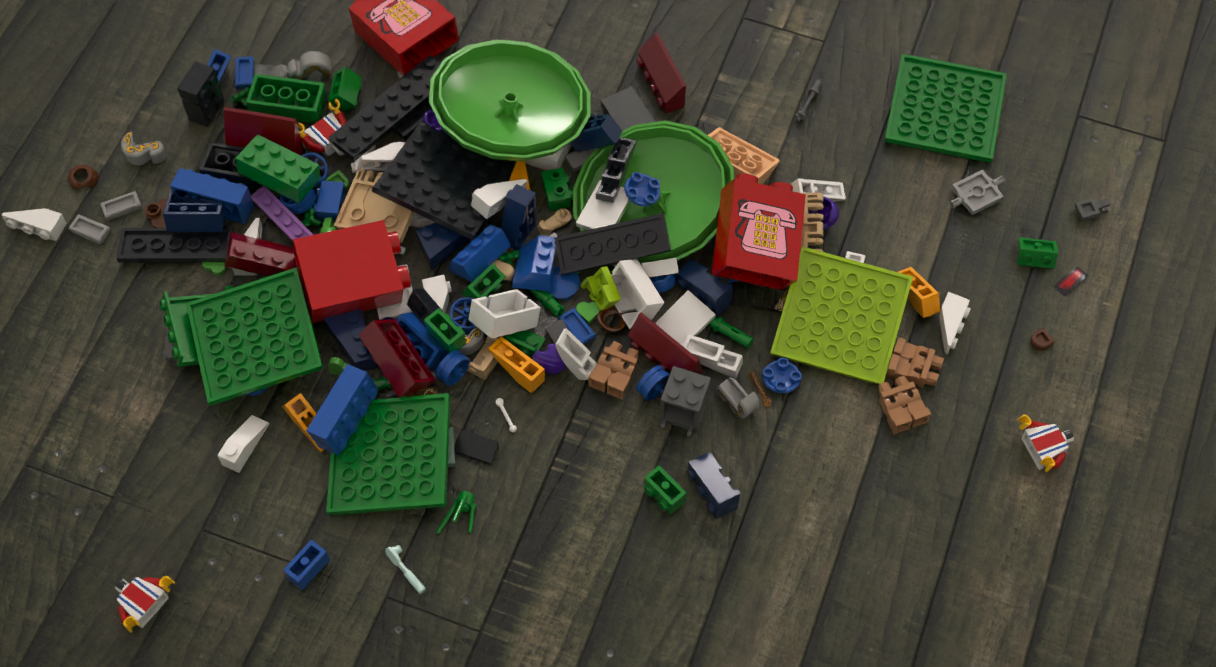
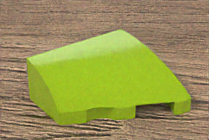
M608 266L601 267L593 276L587 277L580 284L582 289L587 288L589 290V297L596 302L601 311L612 307L622 300Z

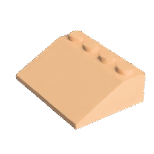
M720 127L708 135L721 145L734 168V178L738 174H751L758 177V183L763 184L780 162L779 159Z

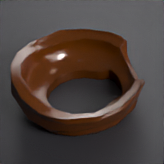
M78 165L70 170L67 180L69 185L75 190L82 187L92 188L98 181V173L91 166ZM78 170H87L88 177L86 181L82 183L77 182L74 177L75 173Z
M615 305L598 312L597 319L599 325L607 332H619L627 325L622 318L623 313H619ZM615 314L620 316L621 321L617 327L612 328L606 325L605 320L607 317Z

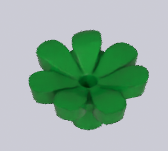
M246 87L239 95H233L229 101L231 103L238 101L244 107L247 106L246 97L250 91L249 87Z
M312 207L309 209V212L305 213V219L301 222L306 228L311 224L318 227L321 220L315 218V210Z
M519 250L506 252V254L504 252L497 259L503 260L513 267L512 260L519 257Z

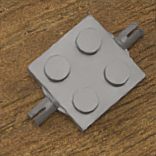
M981 170L952 184L951 189L958 198L950 201V206L955 208L963 204L971 215H974L1002 201L1004 196L998 190V185L1005 183V178L1000 176L993 180Z

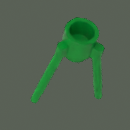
M468 491L460 492L437 529V534H440L456 508L457 510L452 522L455 523L461 511L467 512L470 510L468 533H472L474 511L477 505L474 503L475 496Z

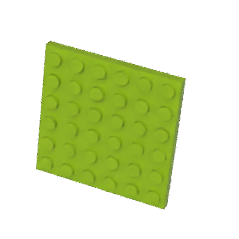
M802 246L798 279L790 285L770 355L784 357L791 361L876 385L883 383L913 276Z

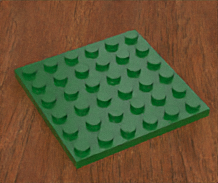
M902 54L884 142L992 163L1007 73Z
M297 267L186 303L207 402L210 406L324 369Z
M449 393L372 400L368 406L367 413L357 424L356 431L348 439L345 449L340 452L339 456L333 453L330 455L326 513L328 515L446 507L451 400Z

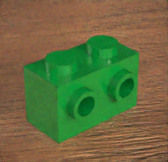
M346 66L335 72L328 102L337 107L335 99L340 102L339 109L344 112L354 108L358 102L357 96L361 89L362 77Z
M563 167L542 171V184L549 211L570 208L573 192L572 189H568V185H570L568 174H564Z
M492 263L461 293L464 297L477 299L485 296L488 298L487 294L490 291L495 293L502 286L500 282L506 276Z
M439 308L424 319L427 331L449 353L453 350H459L466 344V333L460 326L457 327L453 323L452 318L447 313L444 314Z
M660 465L644 477V491L648 496L654 497L658 501L657 503L663 511L667 510L670 514H673L686 503L687 492Z

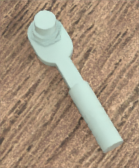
M397 545L386 548L385 551L388 558L403 571L404 576L417 592L422 594L426 588L412 571L404 566L398 556L402 552L401 547Z

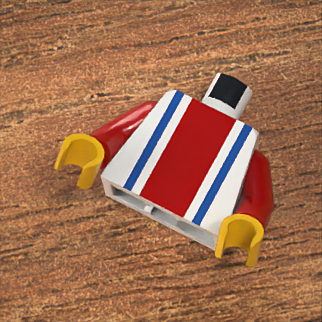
M335 99L336 108H333L330 102L328 104L329 109L335 112L334 115L331 112L306 130L302 123L297 124L301 130L299 132L301 140L308 150L323 153L326 156H330L335 151L340 156L344 155L328 139L330 135L347 122L343 112L339 111L340 102Z
M1025 414L1016 419L1022 423L1019 426L1020 430L1026 429L1021 439L1037 468L1041 470L1046 467V472L1050 469L1059 468L1066 458V452L1069 448L1067 443L1074 441L1072 432L1067 430L1061 433L1056 424L1049 425L1032 421Z
M136 577L130 584L124 579H121L116 584L115 589L121 593L117 597V601L120 604L118 606L121 622L130 633L135 625L143 628L169 599L165 591L170 592L169 585L175 584V581L170 577H145L143 579Z

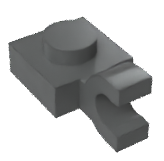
M1091 198L1075 203L1074 207L1081 221H1086L1099 217L1100 213L1108 212L1110 202L1108 198L1098 202Z

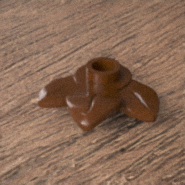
M168 198L162 199L158 203H150L145 208V216L151 220L155 228H166L163 213Z

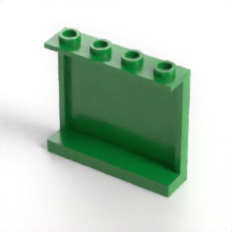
M225 286L224 291L233 288V286ZM164 291L163 297L159 301L160 310L164 311V326L168 327L169 330L168 341L173 346L172 357L174 360L176 359L178 367L199 365L186 303L213 294L169 298L167 291Z

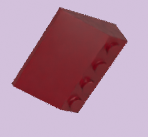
M228 107L224 108L225 145L245 148L258 134L300 156L303 155L304 148L296 119Z

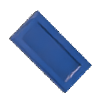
M236 57L235 87L236 89H245L246 87L250 89L254 79V57Z
M575 308L558 317L559 320H563L568 330L583 345L596 338L595 333Z

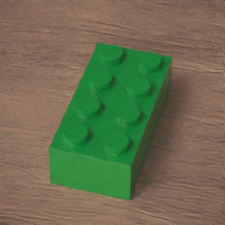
M255 74L246 104L248 111L294 118L297 122L315 124L321 120L328 95L325 83Z
M258 134L236 157L238 173L298 203L302 201L320 180L319 164Z

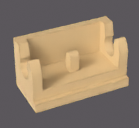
M488 336L473 362L468 364L469 368L467 370L486 380L498 362L488 351V348L497 338L491 339Z

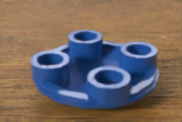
M634 172L627 179L624 191L632 203L644 207L651 206L660 197V182L658 179L646 174Z
M560 266L554 267L550 291L546 292L552 294L557 299L570 300L572 295L579 289V276L576 272L561 275Z
M784 357L769 363L763 369L762 374L766 387L777 393L794 391L799 386L802 377L797 366Z

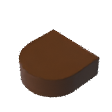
M1041 328L1033 333L1030 343L1033 348L1042 351L1053 346L1055 341L1044 328Z

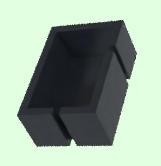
M195 61L177 87L180 98H182L181 101L188 120L208 127L210 122L215 119L216 112L223 107L225 99L215 69Z

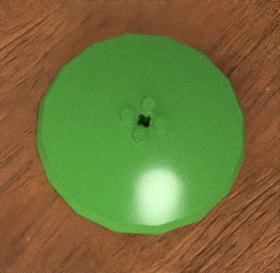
M492 40L467 45L445 58L430 79L429 103L442 129L464 148L492 159L528 161L553 155L580 135L591 116L590 91L579 71L557 53L528 42Z
M670 121L637 124L623 130L619 137L636 140V145L621 187L625 188L627 179L634 172H639L659 180L660 197L656 203L646 207L638 206L630 201L619 223L664 213L672 249L670 252L638 258L637 260L642 266V263L672 258H676L679 261L701 250L717 232L721 189L734 179V168L721 145L696 127ZM614 145L597 148L584 161L573 187V217L575 221L578 220L597 184L602 180V174L607 166V159Z

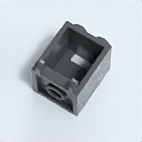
M673 366L661 397L660 421L662 423L660 429L664 430L666 424L669 423L688 429L686 436L688 438H691L693 431L697 432L709 399L711 377Z

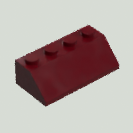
M656 33L638 50L636 62L638 67L643 70L645 81H648L650 84L651 93L656 95L659 108H662L666 114L685 107L686 85L659 34Z
M233 232L230 233L225 260L226 267L264 276L275 275L297 267L293 247Z
M642 312L638 315L628 334L631 341L630 345L635 350L640 349L645 353L644 357L651 363L655 361L669 374L673 366L698 374L703 372L697 357Z
M396 319L373 320L359 334L363 345L369 350L374 362L378 364L383 372V376L388 379L393 387V391L399 397L412 396L437 381Z

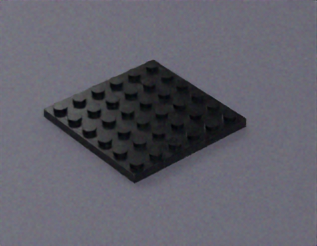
M421 121L374 184L372 192L473 240L485 223L486 218L471 206L472 194L476 189H481L487 184L509 181L515 166L503 160L492 159L466 149L449 134L437 131Z

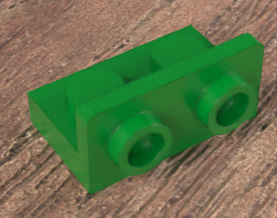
M1019 237L1017 243L1019 251L1018 265L1055 268L1058 257L1056 241Z
M528 330L502 336L530 358L533 357L535 351H541L546 343V338Z

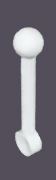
M498 398L496 405L501 408L510 426V432L514 433L517 427L510 420L503 406V399Z

